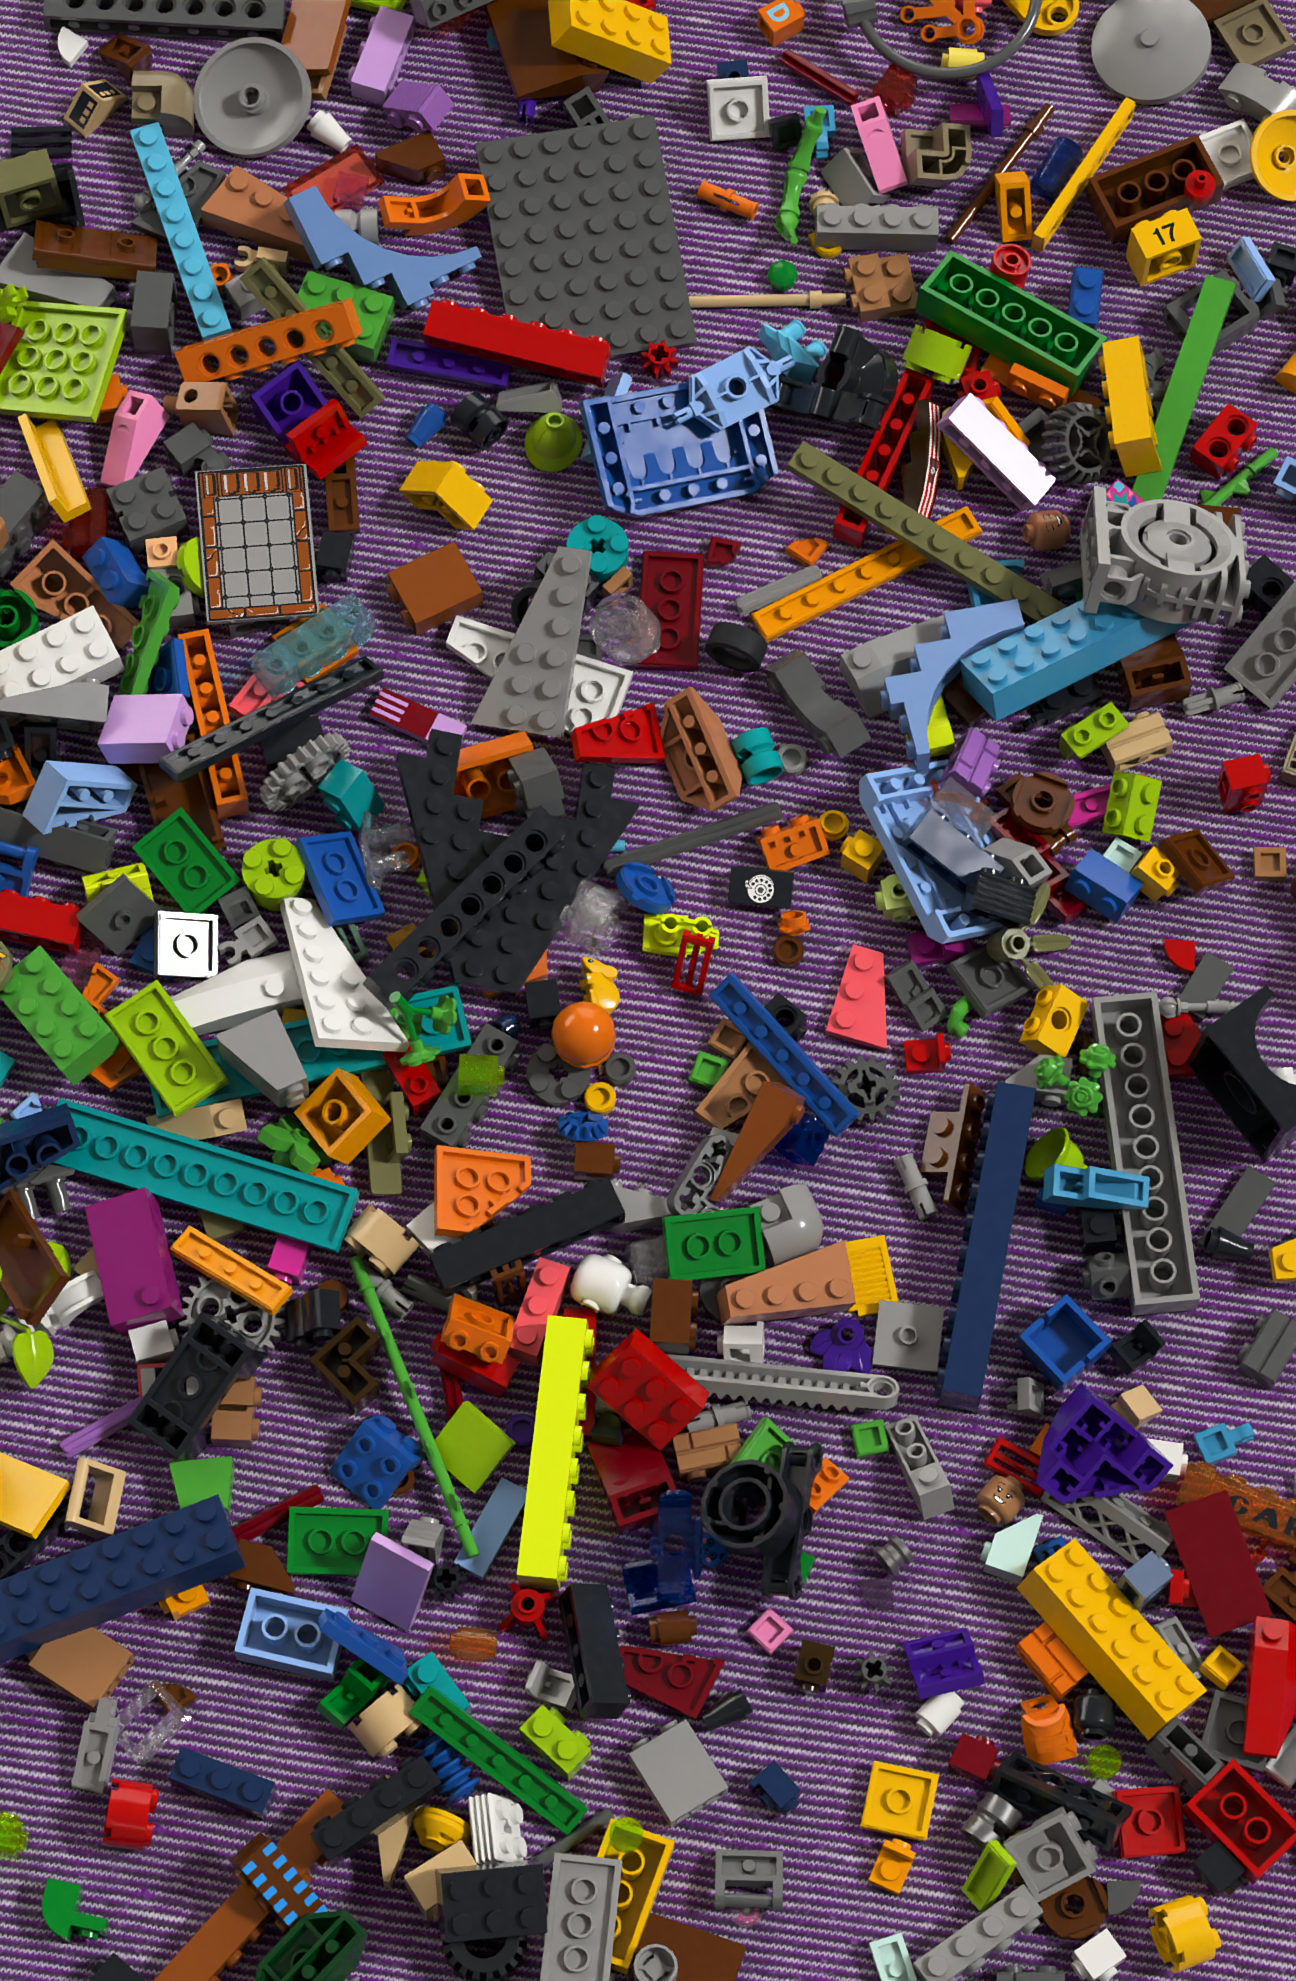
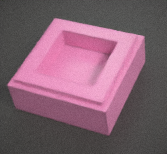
M769 1607L746 1631V1634L771 1656L792 1634L793 1629Z

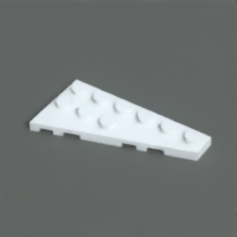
M456 615L446 641V647L490 679H493L515 634ZM576 654L565 732L570 735L576 727L604 718L609 719L618 716L632 681L633 671Z
M294 897L283 899L280 903V909L315 1047L407 1052L410 1045L409 1041L387 1008L363 985L366 979L365 975L332 926H328L324 914L314 899Z

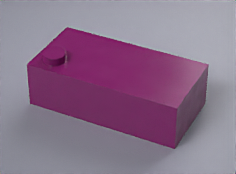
M144 1187L86 1206L85 1211L110 1326L125 1337L129 1335L128 1330L166 1320L168 1323L183 1318L184 1313L158 1198Z

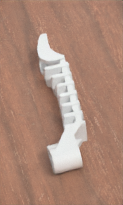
M91 1270L67 1282L38 1325H28L22 1319H19L18 1322L29 1326L31 1332L41 1330L47 1336L50 1334L54 1335L57 1333L56 1330L66 1327L84 1310L104 1299L100 1279L95 1271ZM6 1323L2 1325L4 1330L0 1332V1364L10 1361L9 1358L13 1357V1338L18 1333H24L22 1330Z

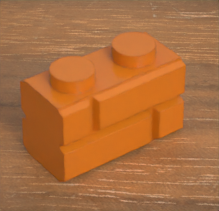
M1046 1622L1042 1623L1031 1634L1020 1641L1014 1650L1057 1702L1086 1680L1090 1673Z

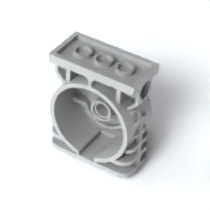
M1093 486L1080 531L1084 612L1096 614L1099 603L1105 602L1124 605L1144 617L1160 622L1187 624L1206 619L1208 625H1215L1220 610H1223L1225 627L1233 628L1235 622L1240 623L1242 619L1243 598L1248 599L1251 589V581L1246 579L1249 561L1245 560L1247 541H1243L1245 522L1241 521L1240 515L1232 514L1227 526L1223 522L1222 512L1214 511L1212 514L1201 507L1177 500H1149L1131 507L1126 503L1107 501L1106 487Z

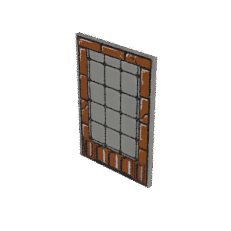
M306 464L195 471L207 625L320 617Z

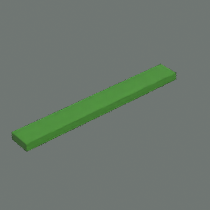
M1206 275L1154 425L1158 446L1155 447L1161 460L1162 471L1137 475L1132 489L1144 501L1163 499L1236 288L1235 282Z

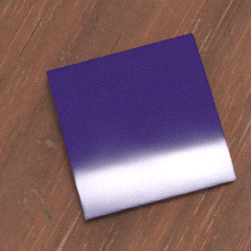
M967 1628L902 1643L908 1667L920 1699L985 1684L983 1672L976 1658L974 1644Z

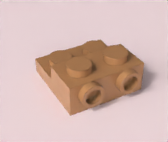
M878 253L848 258L847 267L843 268V276L846 286L851 285L853 294L849 295L850 306L853 313H858L860 323L917 313L914 310L918 297L907 253L879 258Z

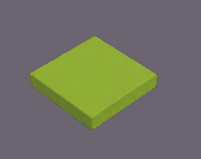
M468 1400L461 1404L435 1439L446 1469L474 1494L482 1489L516 1444L514 1440Z

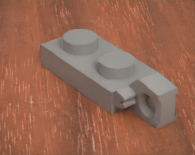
M108 1697L99 1698L96 1713L90 1712L88 1720L84 1721L71 1784L72 1787L100 1794L107 1793L120 1730V1719L115 1718L118 1700Z

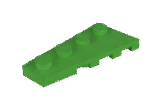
M147 569L145 580L150 581L147 596L141 595L138 607L142 609L141 623L133 627L131 635L134 652L126 656L125 671L122 673L118 695L147 694L149 688L148 679L152 668H155L158 663L161 642L169 632V620L172 611L179 604V591L181 588L159 572Z

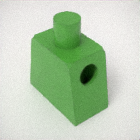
M232 1456L169 1462L180 1509L218 1494L228 1515H230L235 1471Z

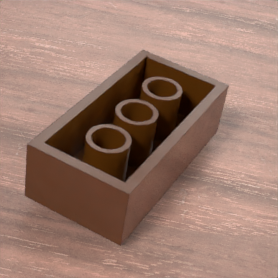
M1198 134L1089 178L1086 197L1113 245L1128 239L1131 228L1141 221L1158 219L1170 210L1179 211L1187 208L1189 213L1220 201L1224 182ZM1195 170L1209 172L1216 182L1212 198L1203 203L1191 201L1184 192L1186 178Z

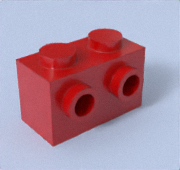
M1260 753L1223 762L1216 786L1225 813L1237 810L1250 812L1262 804L1264 795L1268 791V782L1271 781V772L1268 764H1263Z

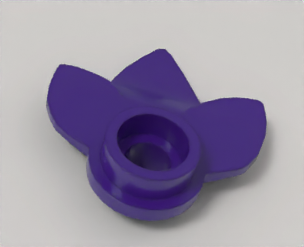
M845 1318L839 1320L833 1326V1329L819 1331L811 1341L809 1351L816 1355H823L822 1364L825 1370L847 1372L851 1367L857 1373L868 1374L872 1366V1350L863 1341V1327L854 1319ZM846 1328H850L854 1333L850 1341H845L841 1335L842 1331Z

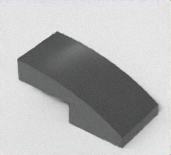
M908 960L884 976L891 990L921 1032L926 1031L949 1015L934 988L928 986L914 960Z

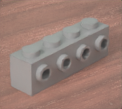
M826 203L824 205H817L814 222L815 247L823 246L828 249L842 247V250L936 251L939 236L938 208L929 207L927 205L900 207L896 204L869 206L863 203L855 204L854 206H840L836 203Z
M1023 1884L913 1963L914 1972L920 1981H957V1978L966 1971L971 1975L986 1964L984 1958L995 1951L999 1955L1014 1944L1011 1939L1022 1932L1026 1936L1040 1926L1039 1919L1044 1911Z

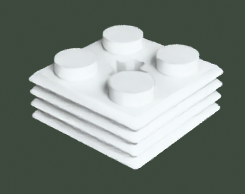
M492 1793L482 1794L481 1796L476 1795L475 1798L470 1796L468 1808L475 1862L482 1865L523 1861V1857L527 1855V1845L520 1833L519 1824L523 1822V1810L520 1804L512 1799Z

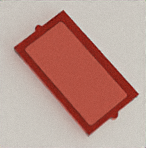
M355 144L284 186L283 191L289 198L316 185L327 205L335 213V210L344 208L385 182L374 167V161L368 159L359 145Z

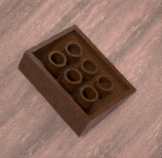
M494 0L483 5L516 100L573 95L586 86H589L592 93H597L609 74L608 67L551 46L548 0Z

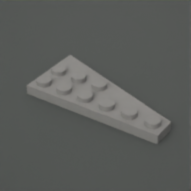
M559 546L470 724L564 738L592 551Z

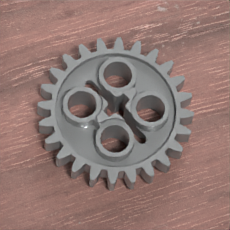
M329 732L324 737L319 735L315 741L309 740L303 747L299 746L294 754L287 755V760L277 764L278 767L269 773L271 777L263 781L265 785L260 788V799L273 812L278 809L283 811L286 807L290 809L295 803L301 804L304 799L311 797L314 791L319 790L317 787L340 759L345 761L350 756L348 753L351 750L349 744L341 734L338 735L335 732L331 735ZM302 766L310 774L309 777H306L300 770Z
M201 1276L198 1277L201 1285L200 1288L189 1286L193 1297L182 1298L183 1303L188 1308L183 1309V1318L187 1320L179 1323L180 1330H189L207 1305L213 1304L219 1307V1311L215 1316H218L263 1350L275 1351L271 1339H282L281 1334L275 1329L285 1327L284 1321L277 1318L285 1314L284 1307H281L274 1316L260 1308L257 1311H250L255 1305L248 1301L241 1304L233 1302L234 1292L212 1279L207 1281ZM233 1313L237 1322L231 1324L227 1318L228 1314ZM259 1321L262 1326L257 1332L250 1333L245 1330L248 1322Z

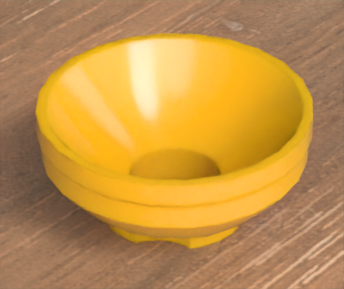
M420 1807L414 1815L413 1826L419 1837L420 1844L434 1853L439 1854L460 1840L467 1846L472 1838L470 1825L447 1811L433 1807Z

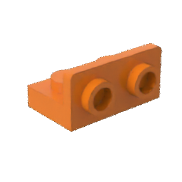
M802 814L791 818L790 825L779 828V825L775 824L760 830L762 835L755 837L756 844L760 845L767 869L786 871L829 855L830 851L819 818Z

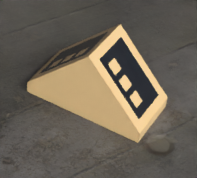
M106 79L82 83L63 119L86 139L127 100V96Z

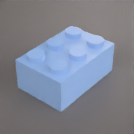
M251 1587L234 1650L236 1659L334 1682L343 1646L320 1631L318 1617L327 1608L335 1613L339 1611L350 1619L348 1609Z

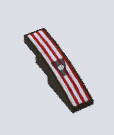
M925 398L916 401L919 431L908 433L911 463L901 465L904 504L930 519L941 470L943 432L936 424L942 419V407L940 404Z

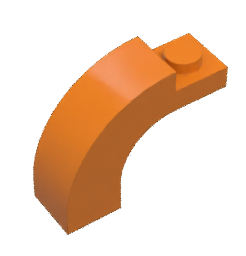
M457 173L444 188L434 193L419 197L382 196L378 201L385 228L404 229L405 236H418L444 231L470 220L480 213L490 203L491 199L484 175Z

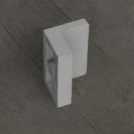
M843 148L821 170V174L842 206H854L860 203L883 204L891 197L889 192L879 193L869 161L861 149Z

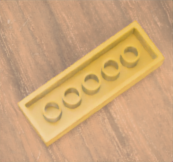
M1075 1538L1035 1567L1016 1587L1148 1741L1167 1727L1175 1717L1178 1718L1207 1691Z

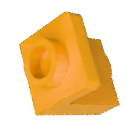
M202 1584L158 1601L164 1614L171 1612L174 1620L182 1618L211 1603Z
M893 1838L892 1842L885 1840L868 1882L899 1895L916 1855L915 1852L911 1851L912 1846L896 1838Z

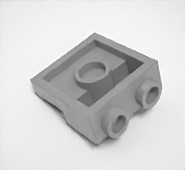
M1063 1806L1034 1821L1033 1826L1003 1841L1007 1852L1017 1862L1016 1868L1037 1903L1096 1872L1094 1860L1099 1858L1090 1840L1083 1842L1077 1831L1081 1830L1082 1827L1073 1811L1066 1813Z

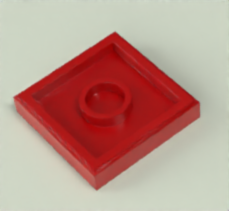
M1179 1785L1112 1791L1113 1798L1133 1807L1131 1816L1120 1827L1118 1833L1119 1859L1187 1853Z

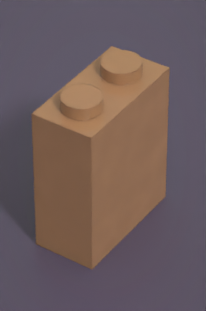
M91 1627L43 1644L40 1649L30 1653L28 1659L31 1662L28 1665L33 1673L96 1713L99 1698H109L135 1661V1657L131 1651L96 1628Z

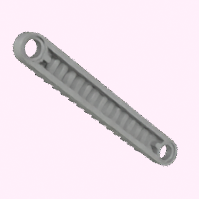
M666 1354L709 1392L708 1397L712 1393H716L720 1399L726 1394L730 1395L732 1400H736L738 1396H742L745 1401L755 1397L757 1402L760 1403L765 1398H768L771 1404H775L777 1400H782L784 1405L795 1401L797 1406L808 1402L810 1408H814L818 1403L822 1405L823 1409L834 1405L836 1410L847 1406L850 1412H853L856 1407L887 1410L893 1408L898 1401L899 1384L895 1379L885 1375ZM883 1389L888 1391L890 1395L882 1396L874 1391Z

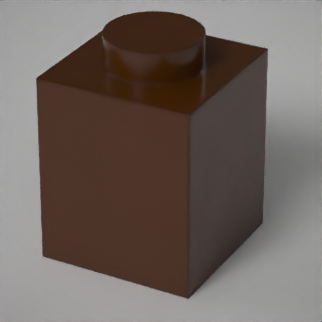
M576 1141L574 1181L613 1180V1173L620 1174L621 1154H615V1143Z

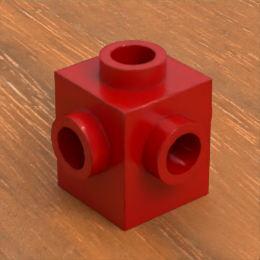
M975 370L966 373L963 377H960L958 390H955L956 401L969 393L981 400L996 396L1000 398L1002 396L999 382L997 379H992L990 370L982 372Z

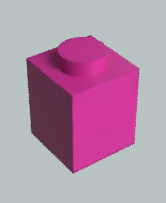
M278 1235L267 1267L268 1273L289 1286L292 1283L300 1285L312 1252V1246Z

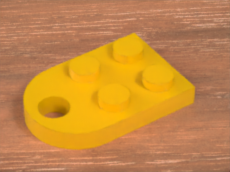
M1002 0L1023 23L1029 9L1030 0ZM1042 0L1040 14L1032 32L1042 36H1057L1067 32L1077 20L1079 0ZM1062 13L1067 19L1063 22H1055L1052 20L1051 15Z

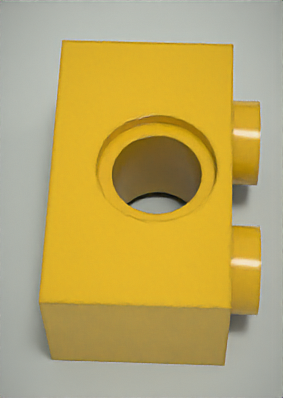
M1062 984L1043 986L1035 998L1036 1004L1030 1017L1023 1025V1033L1019 1042L1038 1055L1056 1056L1059 1054L1062 1057H1066L1090 1003Z

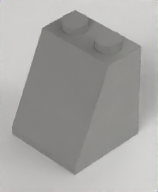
M276 1009L216 1035L221 1058L279 1108L286 1105L289 1108L297 1106L306 1100V1096H309L307 1075Z

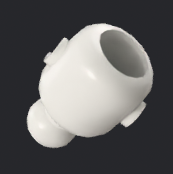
M597 1254L585 1256L577 1267L570 1288L571 1296L576 1302L582 1306L585 1305L594 1309L596 1313L599 1311L604 1314H614L621 1306H624L636 1316L645 1314L651 1302L653 1292L645 1285L635 1286L631 1284L632 1275L630 1270L622 1265V1262L617 1257L606 1254L604 1257Z

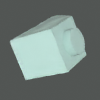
M1035 1514L995 1533L992 1543L986 1541L980 1560L986 1562L983 1572L1020 1584L1043 1515Z

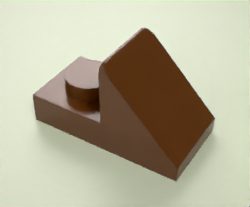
M120 33L98 51L104 62L119 68L130 85L132 84L134 70H149L152 66L151 47Z

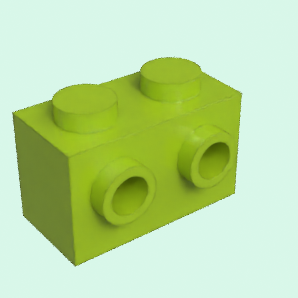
M542 1704L519 1728L520 1737L569 1782L591 1759V1749L588 1747L591 1742L580 1731L576 1730L573 1733L564 1725L567 1720L554 1707L548 1710Z

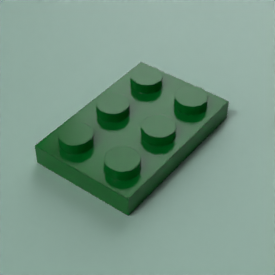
M182 807L132 846L185 913L203 914L218 901L217 899L225 896L242 882Z
M759 1206L662 1217L668 1279L696 1280L766 1270Z
M289 1506L287 1574L358 1577L373 1535L377 1532L388 1538L389 1510Z

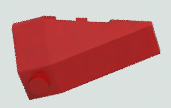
M1256 1616L1249 1632L1243 1754L1276 1759L1296 1714V1625L1289 1620Z

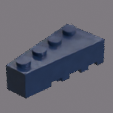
M67 1103L0 1124V1191L16 1181L18 1183L29 1177V1173L41 1166L46 1167L81 1146Z

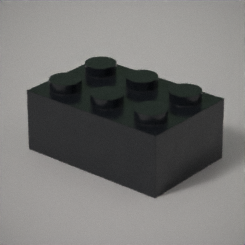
M538 1860L435 1869L440 1938L444 1942L548 1933L543 1864Z

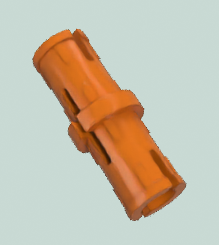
M705 180L702 181L697 192L698 199H703L719 206L720 211L725 213L730 211L748 218L750 221H753L759 209L758 202H753L737 195L736 191L731 188L725 190ZM717 195L727 198L733 202H736L739 204V206H736L725 200L717 198Z

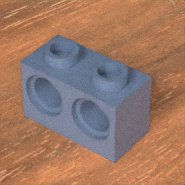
M1151 1550L1122 1574L1116 1586L1139 1612H1142L1160 1597L1174 1575L1171 1573V1568L1166 1560L1160 1556L1157 1557Z

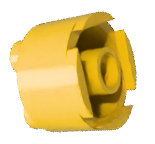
M1185 1895L1151 1908L1148 1912V1919L1152 1917L1155 1919V1926L1150 1927L1154 1944L1163 1962L1168 1963L1171 1961L1174 1965L1170 1969L1172 1973H1178L1214 1959L1216 1949L1221 1947V1939L1215 1928L1211 1929L1207 1920L1208 1908L1201 1896L1194 1898L1191 1895Z

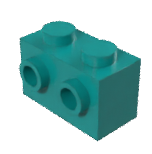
M342 759L337 762L317 787L325 798L323 803L335 813V821L346 830L352 828L363 834L385 807V803L365 772Z
M432 1651L407 1668V1681L403 1684L414 1699L420 1697L429 1684H431L467 1713H472L471 1704Z

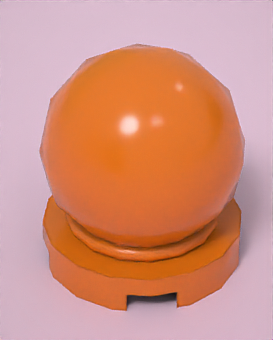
M586 1001L569 1004L559 1012L553 1022L552 1040L555 1051L563 1062L568 1063L572 1067L590 1069L598 1067L610 1057L616 1041L615 1025L606 1009L598 1004Z

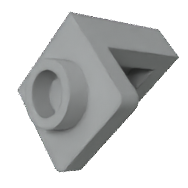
M536 1661L533 1670L527 1676L525 1691L538 1702L571 1712L577 1699L572 1674L552 1669L544 1662Z

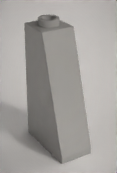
M25 232L0 264V288L4 289L7 285L14 284L15 290H18L21 286H25L29 296L26 301L116 308L118 300L115 286L99 276L37 268V261L32 260L34 238Z

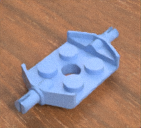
M749 346L692 375L689 378V404L687 407L672 413L673 419L678 418L675 423L680 425L691 418H696L716 433H719L742 419L770 405L776 404L779 401V375L781 372L795 366L794 360L783 365L790 361L792 356L788 354L776 362L774 360L770 361L756 349ZM731 380H738L743 384L744 391L742 395H734L730 392L728 386Z

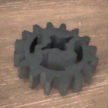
M858 1055L857 1063L855 1064L847 1059L845 1062L846 1070L838 1067L836 1075L839 1079H832V1083L861 1114L857 1118V1124L859 1125L862 1123L863 1118H868L870 1125H874L876 1116H879L883 1121L886 1120V1110L894 1112L896 1104L893 1101L900 1100L901 1093L896 1090L900 1088L901 1082L896 1079L892 1080L895 1077L896 1070L890 1069L887 1071L885 1069L886 1060L876 1064L875 1055H871L868 1062L864 1061L862 1055ZM856 1074V1079L853 1082H848L845 1086L847 1080ZM863 1080L867 1089L871 1091L869 1100L864 1089H861ZM887 1094L884 1101L876 1106L875 1102L877 1099Z

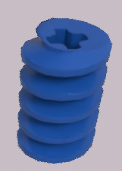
M436 1733L414 1746L415 1749L425 1748L420 1753V1756L422 1755L426 1761L431 1760L428 1764L434 1772H437L436 1775L443 1784V1790L439 1794L441 1796L450 1795L445 1801L446 1806L454 1805L474 1793V1787L480 1782V1778H468L474 1767H462L461 1764L467 1758L463 1754L456 1755L457 1749Z

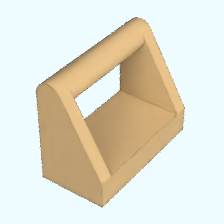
M79 1457L65 1523L84 1535L93 1538L112 1536L114 1534L126 1472L88 1458ZM88 1473L96 1477V1483L87 1520L79 1517Z

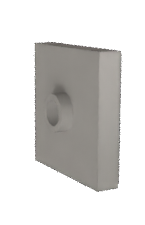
M879 1300L872 1366L937 1374L944 1308Z

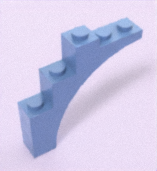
M316 185L289 197L283 203L315 270L323 266L326 271L342 264L341 258H343L355 284L374 290L386 284L384 280L386 278L401 311L410 307L413 312L428 305L427 299L434 294L430 284H432L433 288H436L450 280L448 275L456 271L460 275L468 273L477 268L475 262L482 258L477 246L455 254L434 257L412 256L384 249L364 239L345 225L327 205Z
M1018 599L944 612V624L939 626L941 640L914 645V658H909L911 673L884 678V690L879 691L881 707L883 710L888 709L891 721L899 719L901 733H907L909 740L905 742L908 760H914L917 771L929 769L930 750L927 737L929 721L934 706L944 689L961 671L960 660L1024 629L1025 625Z

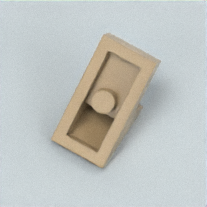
M1144 1385L1120 1394L1118 1401L1111 1405L1136 1429L1163 1411Z

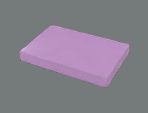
M376 1532L370 1540L351 1601L408 1632L414 1624L434 1563Z

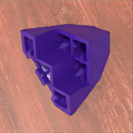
M1081 1382L1060 1406L1044 1437L1036 1483L1059 1502L1067 1503L1074 1502L1076 1498L1093 1496L1095 1499L1120 1495V1492L1138 1490L1139 1492L1152 1491L1174 1465L1128 1420Z

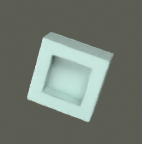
M1116 836L1103 856L1130 873L1142 858L1143 853Z

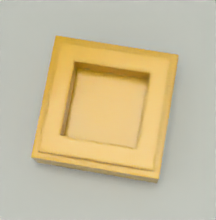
M1219 1644L1198 1670L1224 1691L1240 1674L1245 1665Z

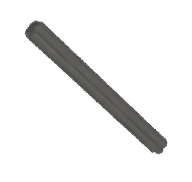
M773 802L607 858L603 862V869L607 877L617 875L626 863L638 862L648 865L778 821L782 818V810L778 802Z

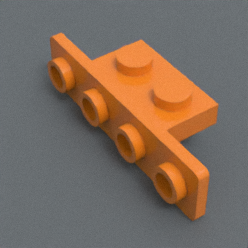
M989 354L980 371L990 370L992 379H997L1000 386L1053 411H1056L1061 405L1072 402L1092 404L1093 408L1099 409L1101 405V399L1080 389L1070 399L1068 397L1070 388L1015 362L1012 366L992 354Z

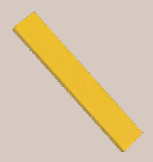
M1127 97L1124 99L1033 233L1031 248L1038 252L1044 250L1088 185L1089 178L1093 177L1132 120L1136 105L1135 101Z

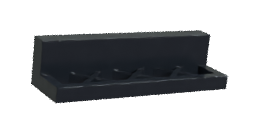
M1013 1752L997 1768L991 1789L992 1793L1007 1801L1014 1808L1037 1819L1062 1806L1066 1813L1073 1811L1082 1827L1081 1830L1077 1831L1081 1839L1084 1841L1090 1840L1092 1845L1107 1852H1110L1115 1847L1120 1827L1131 1816L1133 1807L1016 1752ZM1015 1765L1027 1772H1020L1013 1767ZM1044 1782H1051L1057 1786H1050ZM1074 1796H1081L1087 1800H1080ZM1104 1810L1114 1811V1812L1118 1813V1815L1115 1816V1815H1113V1814H1111V1813H1108V1812H1106V1811H1104Z

